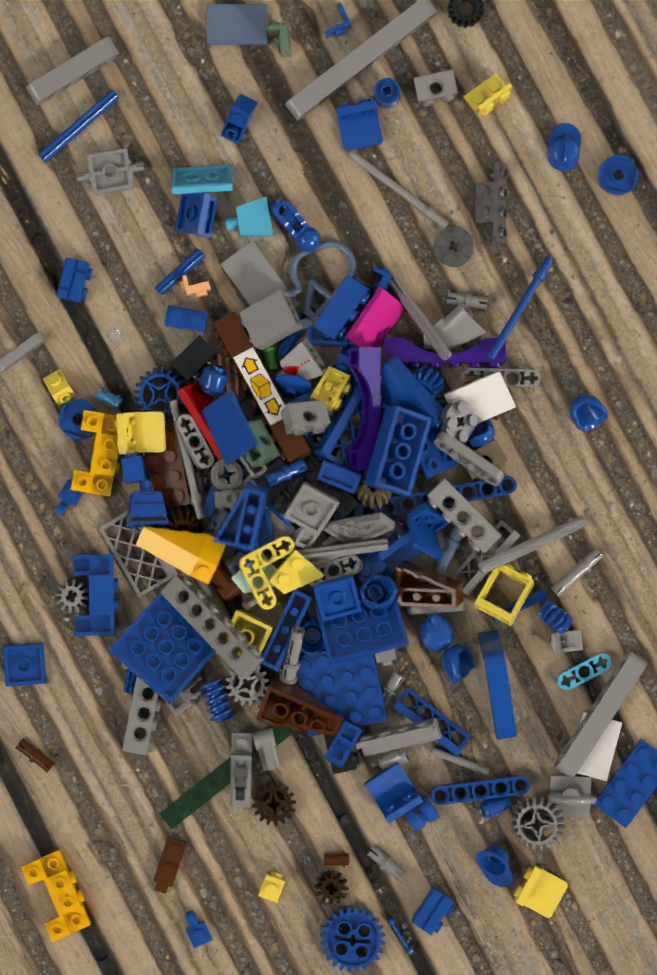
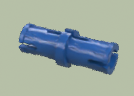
M301 458L290 465H283L281 469L265 475L269 487L271 488L285 480L289 481L291 477L307 471L306 464Z

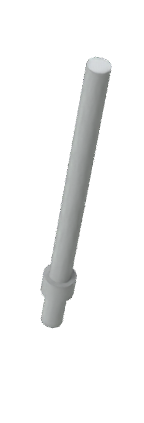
M355 151L350 153L349 158L423 212L427 219L435 221L444 229L449 224L432 206L428 207Z
M177 400L169 401L173 421L175 422L176 418L180 416ZM176 431L191 493L190 502L194 505L197 520L205 518L201 504L203 502L202 495L198 491L190 455Z

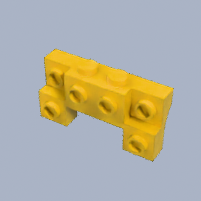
M83 410L80 430L95 432L89 472L73 470L70 490L104 496L111 495L113 477L115 473L119 472L120 461H117L119 453L117 447V416Z
M61 849L21 866L28 886L44 879L59 915L44 923L52 942L91 925L83 905V901H85L84 895L81 890H77L75 885L77 882L76 876L73 871H69Z

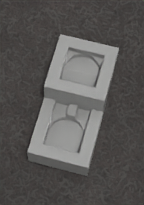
M299 527L289 538L294 542V549L299 550L311 548L318 536L303 527ZM285 542L281 549L288 550L289 542Z

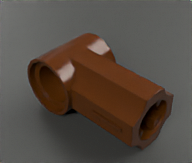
M219 560L211 580L216 585L220 596L227 603L242 591L231 579V576Z

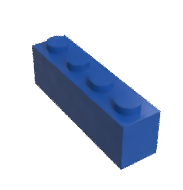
M296 589L293 590L262 655L264 660L261 664L275 671L279 670L288 651L292 628L300 626L313 597Z

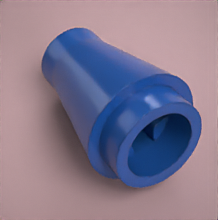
M508 796L484 799V802L480 803V808L484 818L489 817L491 819L504 810L511 808V802Z

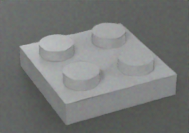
M304 481L283 516L319 536L340 502L338 499Z

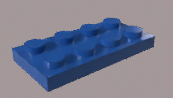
M640 739L598 795L596 803H594L595 806L625 828H627L657 787V750Z

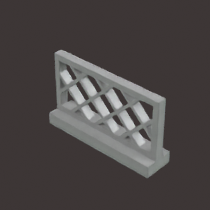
M126 511L98 529L140 598L169 581L175 575L181 574L182 571L156 556L154 563L144 561L146 551L144 549L140 559L130 557L132 546L141 548L133 543L135 533H141L143 527H139L140 530H137V527L123 526L124 519L128 513ZM110 526L118 527L117 538L109 537L105 529ZM122 529L132 531L130 542L120 540ZM119 542L129 545L127 556L119 554L117 550ZM129 560L139 562L137 573L130 572L127 568ZM142 564L153 566L150 577L140 574ZM156 567L164 569L167 577L162 580L154 578ZM139 577L149 580L148 588L143 591L137 585Z

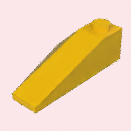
M150 526L143 527L136 542V545L207 584H209L226 544L214 542L215 536L208 533H190L184 530L174 531L167 528Z

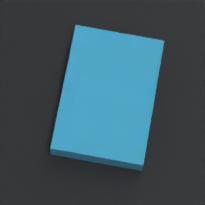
M232 165L172 169V194L233 191Z

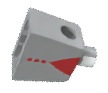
M306 337L280 361L283 369L278 371L276 375H295L308 381L324 374L327 366Z

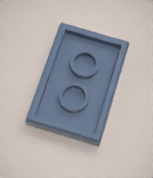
M207 4V45H267V4Z

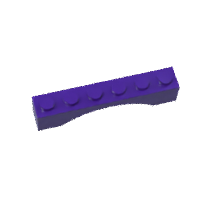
M384 338V364L396 356L403 364H408V367L411 368L420 367V364H428V367L433 368L441 367V364H449V367L452 368L461 367V364H469V367L472 368L481 367V364H489V367L496 368L501 367V364L506 362V341L494 360L489 359L487 355L497 338H485L468 350L452 353V356L444 361L438 353L422 350L405 338Z
M349 347V368L360 386L363 400V417L360 430L354 443L349 448V469L368 470L382 421L380 414V403L382 401L380 393V383L382 381L380 373V363L382 360L380 347Z

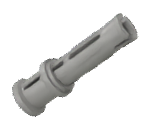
M299 626L292 628L287 657L282 662L283 672L279 677L282 683L288 685L297 682L298 677L296 673L300 668L299 654L305 629Z

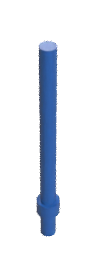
M546 257L541 267L536 269L532 276V282L488 353L487 357L489 359H495L540 282L542 283L546 278V272L553 262L551 258Z

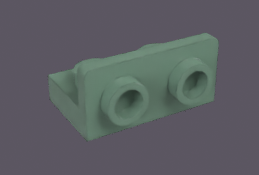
M274 22L272 26H267L270 38H276L278 52L281 51L283 57H291L288 25H284L283 22Z

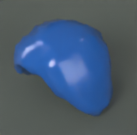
M589 394L579 395L572 401L569 409L573 423L577 429L584 432L594 429L595 426L600 425L608 417V410L595 396Z
M455 644L446 649L441 659L442 668L452 685L459 683L462 678L469 674L472 668H475V659L472 653L462 644Z

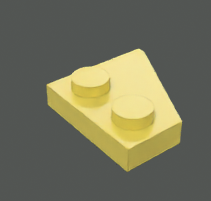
M294 549L268 581L282 593L286 594L322 578L324 574Z

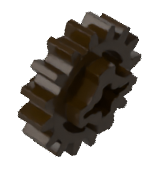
M271 781L270 787L263 784V791L257 789L259 796H253L257 803L252 804V807L258 809L254 814L261 815L259 821L266 819L267 825L274 821V825L277 826L278 821L285 824V817L292 818L289 812H295V808L291 807V805L295 804L296 800H291L294 793L288 794V786L283 789L281 788V782L278 786H275L274 782ZM269 791L270 796L267 800L261 801L263 795ZM277 791L282 792L286 798L282 799L279 797ZM273 795L276 802H280L277 805L276 813H274L273 806L268 804L271 803ZM287 807L285 813L279 816L281 808ZM262 809H267L271 812L272 817L266 815Z

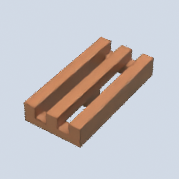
M218 355V365L222 366V359H226L227 391H222L219 395H224L231 391V357L226 358L225 355ZM234 373L235 391L233 392L234 395H239V374L236 375Z

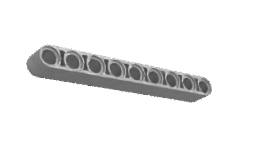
M418 0L286 102L285 106L297 121L302 119L426 24L438 11L429 0Z

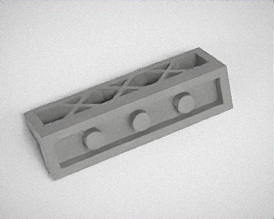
M500 520L494 528L498 530L503 526L510 534L505 540H497L494 543L495 552L492 555H483L481 550V556H475L478 552L474 550L450 577L455 579L460 573H468V582L463 587L464 595L468 596L487 574H482L479 570H470V561L473 558H481L482 562L484 557L491 558L508 550L520 537V534L509 527L504 521ZM497 542H502V544L497 548ZM466 566L468 567V571H462ZM476 572L474 576L471 578L470 573Z
M435 717L360 735L355 745L356 749L362 748L365 757L441 739L442 735Z

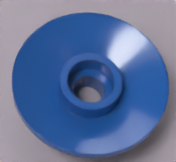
M278 375L272 380L277 390L288 398L302 396L312 391L310 382L299 376Z

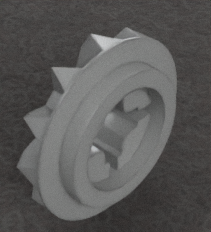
M222 459L212 467L211 481L219 490H234L242 482V468L236 461L226 465ZM223 467H225V469H227L228 472H235L234 474L229 476L230 483H228V481H226L225 478H218L224 473Z

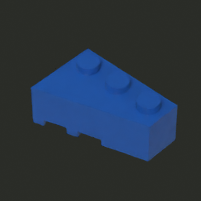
M249 483L215 537L214 542L253 551L257 546L269 487Z

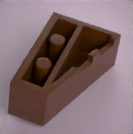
M404 560L396 566L399 606L457 609L463 602V583L461 581Z

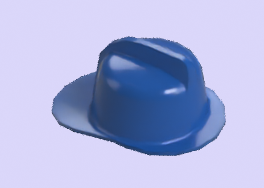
M561 123L551 131L547 156L550 165L556 170L568 171L578 162L581 134L574 125Z
M493 842L484 851L476 855V860L488 881L498 887H507L512 883L513 876L508 866L509 855L504 849Z

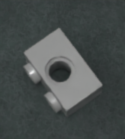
M453 69L413 78L418 105L423 104V107L434 105V101H453L454 97L458 95ZM438 85L441 88V92L434 94L431 92L430 87Z
M325 400L288 403L281 411L286 434L302 435L306 432L317 434L323 432L331 423Z

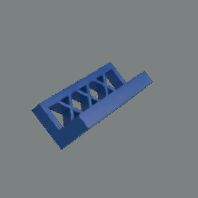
M408 687L393 704L396 710L413 723L427 720L419 716V708L428 707L431 710L432 718H434L435 713L439 716L436 720L446 721L448 731H441L442 737L437 741L456 756L461 753L462 748L471 738V735ZM409 693L415 697L416 706L407 707L401 701ZM418 701H420L424 705L418 706ZM410 709H416L417 714ZM450 725L456 730H450ZM460 732L465 736L459 746L451 741V733ZM448 733L449 739L445 737L443 734Z

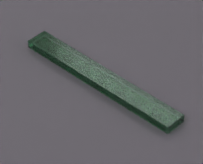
M270 725L266 728H272L276 746L297 731L293 730L292 727L285 726L278 728ZM252 739V765L260 760V756ZM231 757L159 813L171 829L230 784Z

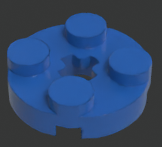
M611 156L599 167V185L608 194L614 196L627 194L638 182V169L627 156ZM617 170H620L621 174L624 175L619 181L615 180L613 173H616Z
M76 399L70 401L60 410L58 417L59 425L64 434L72 439H86L95 433L80 430L82 423L76 425V421L73 420L74 416L78 417L79 414H82L83 418V410L98 412L86 400Z

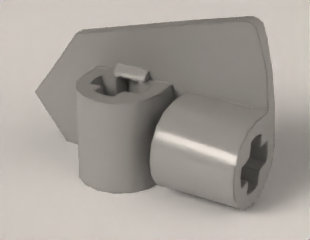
M460 303L433 326L449 350L486 333V330L472 318V312L463 303ZM423 335L424 348L435 350L426 336Z

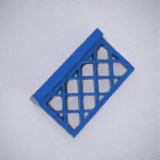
M359 384L352 386L313 452L319 457H324L328 461L348 469L347 460L349 457H346L344 446L354 443L356 439L354 429L361 426L353 427L352 417L354 414L359 413L361 423L363 417L362 394ZM381 401L380 409L382 408L385 411L387 405ZM350 430L352 442L343 443L342 434L344 431ZM335 447H340L342 459L336 460L330 455Z

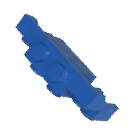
M114 554L73 555V575H89L90 615L74 616L75 636L115 635L116 611H119V598H115V590H119V580L115 578Z

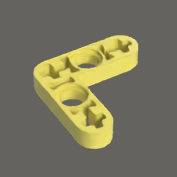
M281 536L247 553L239 560V568L257 604L263 609H272L276 604V596L262 568L293 551L294 542L289 537ZM282 540L289 542L288 550L279 549L277 551L279 555L276 556V551L272 545L274 544L277 548L282 545ZM264 549H269L272 552V557L267 561L261 557V552ZM246 559L253 560L251 567L253 571L258 569V573H253L248 577L247 574L251 573L248 567L244 568ZM256 576H260L263 580V584L259 588H255L252 584V580ZM267 587L268 590L264 591L267 597H271V600H269L270 604H262L264 597L262 593L257 595L256 592L262 591Z

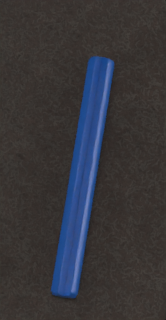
M114 90L107 93L39 152L40 158L44 162L52 158L119 99L117 93Z

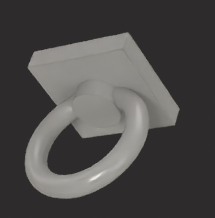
M550 775L548 800L552 802V806L557 803L559 804L557 811H564L560 817L590 818V804H594L597 801V798L591 795V777L574 776L569 778L566 775Z

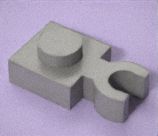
M191 690L185 693L181 691L171 704H168L165 700L164 702L175 717L191 707L190 700L199 699L201 692L192 694Z

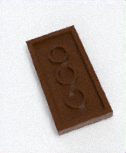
M166 426V450L164 452H143L147 479L151 481V491H160L163 496L165 509L178 507V505L191 504V493L175 426Z

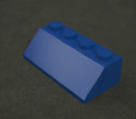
M386 406L364 484L383 491L410 496L432 418L399 406Z

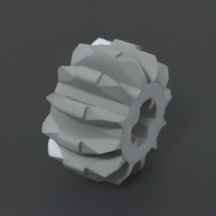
M76 579L72 580V585H70L68 580H65L66 588L59 585L58 588L62 590V593H55V596H61L62 598L57 600L56 603H64L61 606V610H65L69 606L68 613L73 612V606L76 612H80L79 604L84 608L87 606L82 600H89V596H83V593L88 592L89 589L81 590L84 583L80 582L76 586ZM73 590L72 593H77L74 602L67 597L70 595L69 591Z

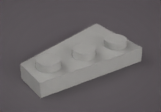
M380 512L327 522L323 530L345 544L371 540L394 529L395 522Z

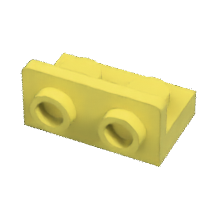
M328 366L310 396V401L325 400L328 414L332 416L335 410L338 411L343 402L342 398L344 395H348L352 388L350 375Z

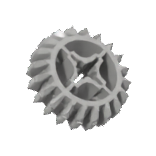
M534 795L533 801L526 797V803L520 801L519 807L514 809L516 814L511 816V819L515 821L511 824V827L517 828L513 834H520L518 842L524 839L525 847L531 843L532 850H535L536 845H539V849L543 850L544 844L547 848H551V842L557 844V837L562 838L563 833L561 831L566 829V826L562 824L565 823L566 818L560 817L564 811H557L558 803L552 806L551 801L545 802V796L538 800L537 795ZM533 808V817L523 821V814ZM541 809L546 810L551 816H545ZM536 819L542 821L540 827L534 823ZM554 824V831L543 837L544 828ZM526 829L533 830L536 836L531 835Z

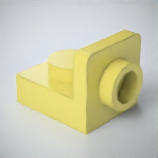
M271 871V873L266 872L258 896L277 903L286 880L282 878L283 874Z

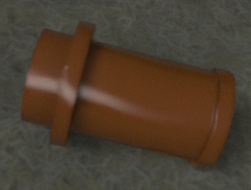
M345 851L333 854L324 853V866L343 865L345 867V865H349V853H345Z

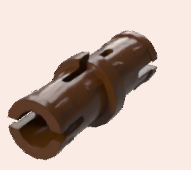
M24 738L15 748L28 757L31 763L34 762L46 773L55 764V762L41 753L42 750L36 749Z

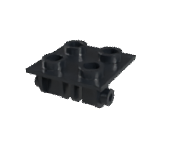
M278 458L254 484L269 487L265 475L281 469V466H287V464ZM295 475L289 481L285 480L271 488L269 487L266 502L281 515L293 500L304 479L300 475Z

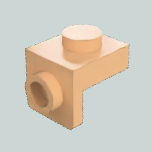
M182 275L183 280L180 281L182 293L186 292L188 297L196 295V298L208 295L207 292L211 291L209 281L189 286L187 275Z

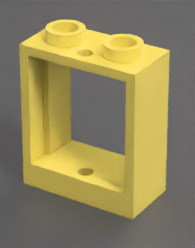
M507 563L492 571L474 604L475 608L511 626L533 588L534 581L531 579V575L523 571L519 573L513 570L514 567ZM500 573L525 585L511 613L486 601Z

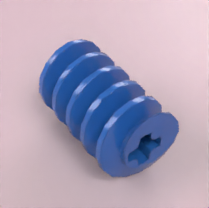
M222 679L206 683L199 688L206 691L202 698H209L204 704L205 706L212 707L207 713L214 714L209 720L216 721V723L235 717V715L228 714L233 708L226 707L230 703V699H223L228 695V692L221 691L225 684H219L218 682Z

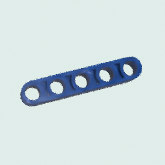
M513 775L443 784L432 788L431 798L437 805L522 795L529 791L530 783L523 775ZM519 779L525 780L526 783L525 788L522 790L515 788V783ZM498 782H503L506 785L505 790L501 793L495 791V785ZM477 785H484L486 788L485 793L477 795L475 787ZM458 787H463L466 791L465 795L461 798L456 797L454 794ZM437 790L445 791L446 795L443 800L435 799L434 794Z

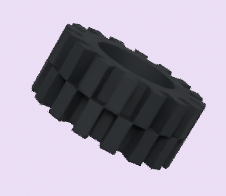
M450 0L448 16L458 27H473L483 16L484 2L482 0ZM463 1L470 2L474 7L473 13L468 16L460 14L458 10L459 4Z

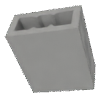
M278 290L239 312L242 318L240 322L250 335L249 342L260 350H264L303 328L288 293L283 290Z

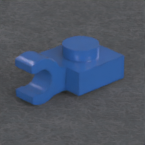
M69 479L58 495L62 501L55 510V512L62 516L70 504L76 507L84 492L70 490L72 481Z
M193 910L187 912L185 916L191 927L186 928V932L193 948L212 941V936L205 921L199 923Z

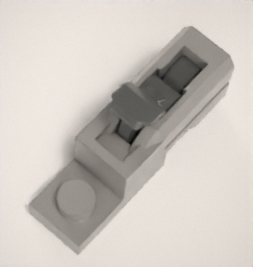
M232 732L230 807L248 808L251 805L252 733Z

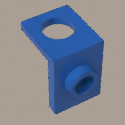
M341 2L337 3V7L345 22L325 31L326 39L334 35L339 37L346 33V29L351 27V22Z

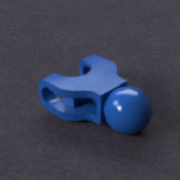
M283 200L271 202L269 213L292 238H295L297 247L305 252L315 250L320 243L318 231L313 227H309L289 202ZM283 206L284 213L280 215L279 208Z

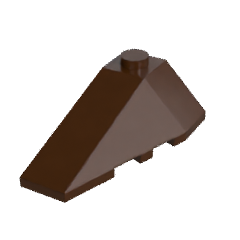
M275 676L269 684L256 719L273 727H292L293 730L306 729L314 733L335 736L344 718L295 684L288 685L282 683L278 676Z

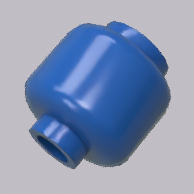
M218 364L206 366L199 380L201 390L214 396L216 393H222L228 380V375L224 372L225 368Z

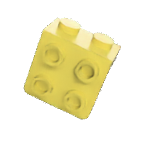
M162 411L117 414L116 427L118 431L117 447L119 454L164 452L166 450L165 419Z
M533 864L531 868L528 867L522 886L519 885L515 890L514 900L517 904L526 906L544 917L550 918L564 895L568 884L566 881Z

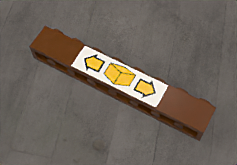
M232 312L213 322L215 329L212 332L217 341L221 339L224 345L221 348L226 358L231 357L233 361L231 367L236 375L240 374L243 379L240 383L244 391H249L252 396L250 399L252 406L255 410L259 409L262 414L259 417L260 420L272 432L269 435L274 444L278 443L281 449L279 454L283 462L287 461L290 465L301 458L304 459L310 456L311 450L303 435L286 434L281 414L282 409L286 405L253 344L249 342V337L236 313Z

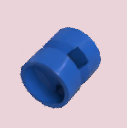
M383 78L375 85L374 100H376L377 105L381 108L388 109L394 107L400 97V87L394 79Z
M427 795L421 797L423 800L421 804L405 813L415 832L425 827L426 822L431 823L440 817Z

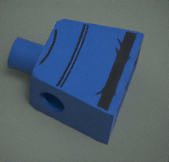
M150 480L139 481V492H133L129 497L126 527H164L168 524V518L162 493L160 491H151Z

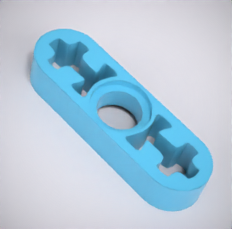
M599 653L558 675V686L563 690H571L594 678L611 667V658L607 654ZM599 657L607 659L605 667L597 666L595 668L597 672L594 673L593 667L589 662L592 661L594 665L599 662ZM581 666H587L590 670V674L585 678L581 677L578 673ZM574 670L575 676L580 681L576 682V680L573 679L569 682V686H566L565 684L562 685V677L566 676L567 678L573 676L571 671Z

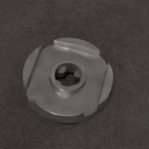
M459 226L443 229L438 233L434 241L436 258L442 264L451 267L464 265L469 261L474 250V242L471 235ZM453 241L459 244L457 252L448 249L450 242Z
M456 401L448 403L441 413L440 420H443L441 431L448 433L460 442L468 440L478 423L477 415L474 414L472 407L466 402Z

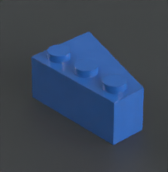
M348 275L314 326L334 340L342 339L348 330L346 327L351 321L353 322L356 319L360 308L368 301L373 290L356 278Z

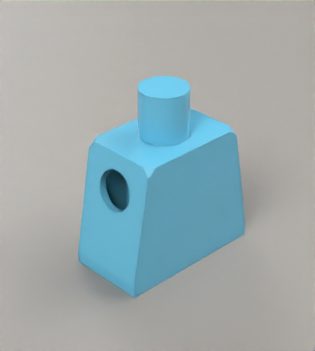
M267 197L237 206V217L225 219L227 230L239 229L240 236L243 238L273 237Z

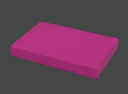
M379 287L346 335V338L357 347H379L405 309L404 305L386 290Z

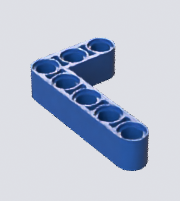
M498 630L478 633L479 645L485 664L496 739L517 737L506 657Z

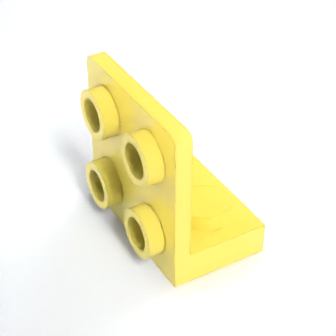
M495 73L463 98L477 117L481 114L486 116L493 110L497 102L502 104L509 98L512 85L510 83L505 85L497 73Z

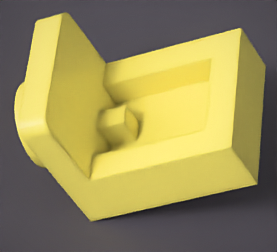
M61 369L43 378L50 394L58 405L66 403L76 396Z

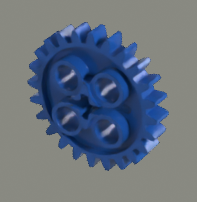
M347 906V912L339 908V915L333 912L332 916L334 919H326L329 926H322L326 933L320 934V937L325 939L320 942V945L326 946L322 953H329L326 960L334 959L332 966L334 967L339 963L341 971L346 966L348 973H350L352 967H355L358 973L360 966L364 970H367V963L374 966L372 959H380L377 952L383 953L384 950L380 948V945L386 944L385 941L380 940V938L385 937V933L379 932L383 925H376L379 918L372 919L373 912L366 915V908L358 912V906H355L354 911H351L350 907ZM341 923H347L350 929L348 932L342 933L339 931L338 926ZM360 926H368L370 929L369 933L361 935L358 931ZM354 934L356 939H370L371 942L366 943L355 940L354 944H351L349 939H335V936L351 938V935ZM344 943L347 946V950L344 953H339L336 950L338 944ZM365 946L367 953L365 955H358L356 952L357 947Z

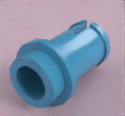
M102 387L96 395V399L111 406V409L115 408L118 410L123 401L120 395L116 396Z

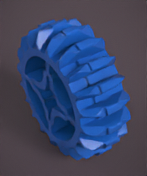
M162 367L161 373H158L157 368H153L154 375L146 371L147 379L141 375L139 378L143 383H135L140 388V391H133L134 394L139 395V397L134 398V402H141L136 408L139 410L144 407L145 409L142 412H154L155 410L152 408L161 402L166 403L170 407L169 401L172 400L169 398L168 392L171 387L175 385L176 390L179 391L182 389L180 386L185 383L184 380L176 381L180 376L178 373L171 377L173 370L170 369L165 374V368ZM159 378L169 380L161 387L151 383V381ZM146 387L153 393V397L148 404H146L144 399ZM153 388L160 392L165 390L166 393L164 395H166L165 398L168 402L162 398L156 399L155 396L158 395L155 394L156 392ZM177 393L176 400L178 406L180 405L182 407H185V405L180 400V396ZM171 409L162 411L166 422L168 421V414L172 417Z

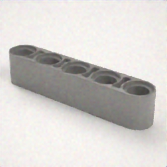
M106 37L26 86V89L35 104L40 105L120 56V53L111 38Z

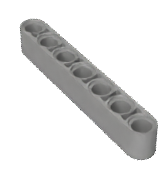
M629 651L624 656L556 760L554 767L569 778H573L577 774L646 668L647 662L632 651Z

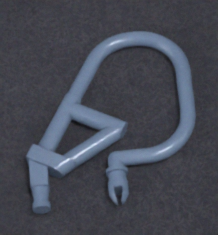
M325 241L319 243V246L311 252L301 250L290 262L289 274L294 289L292 287L289 290H285L290 298L296 297L297 294L303 291L296 274V267L304 256L326 248H337L346 255L349 262L347 275L332 292L315 279H310L307 284L303 309L305 319L300 320L303 325L302 329L316 324L348 275L354 277L355 258L351 250L341 242ZM316 290L326 300L314 313L311 310L314 291Z

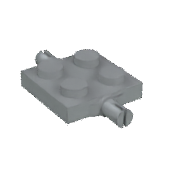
M124 148L87 155L88 171L76 173L77 182L89 179L94 195L134 189L133 172L145 170L144 162L132 164L129 160L128 150Z

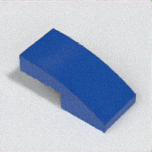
M344 721L324 759L342 768L362 729Z

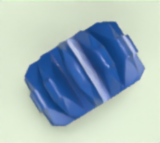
M426 365L415 369L413 375L436 398L443 389L444 377L439 376V371L435 372L433 367L428 368Z
M547 601L543 604L538 612V616L558 633L563 634L573 622L572 617L552 601Z

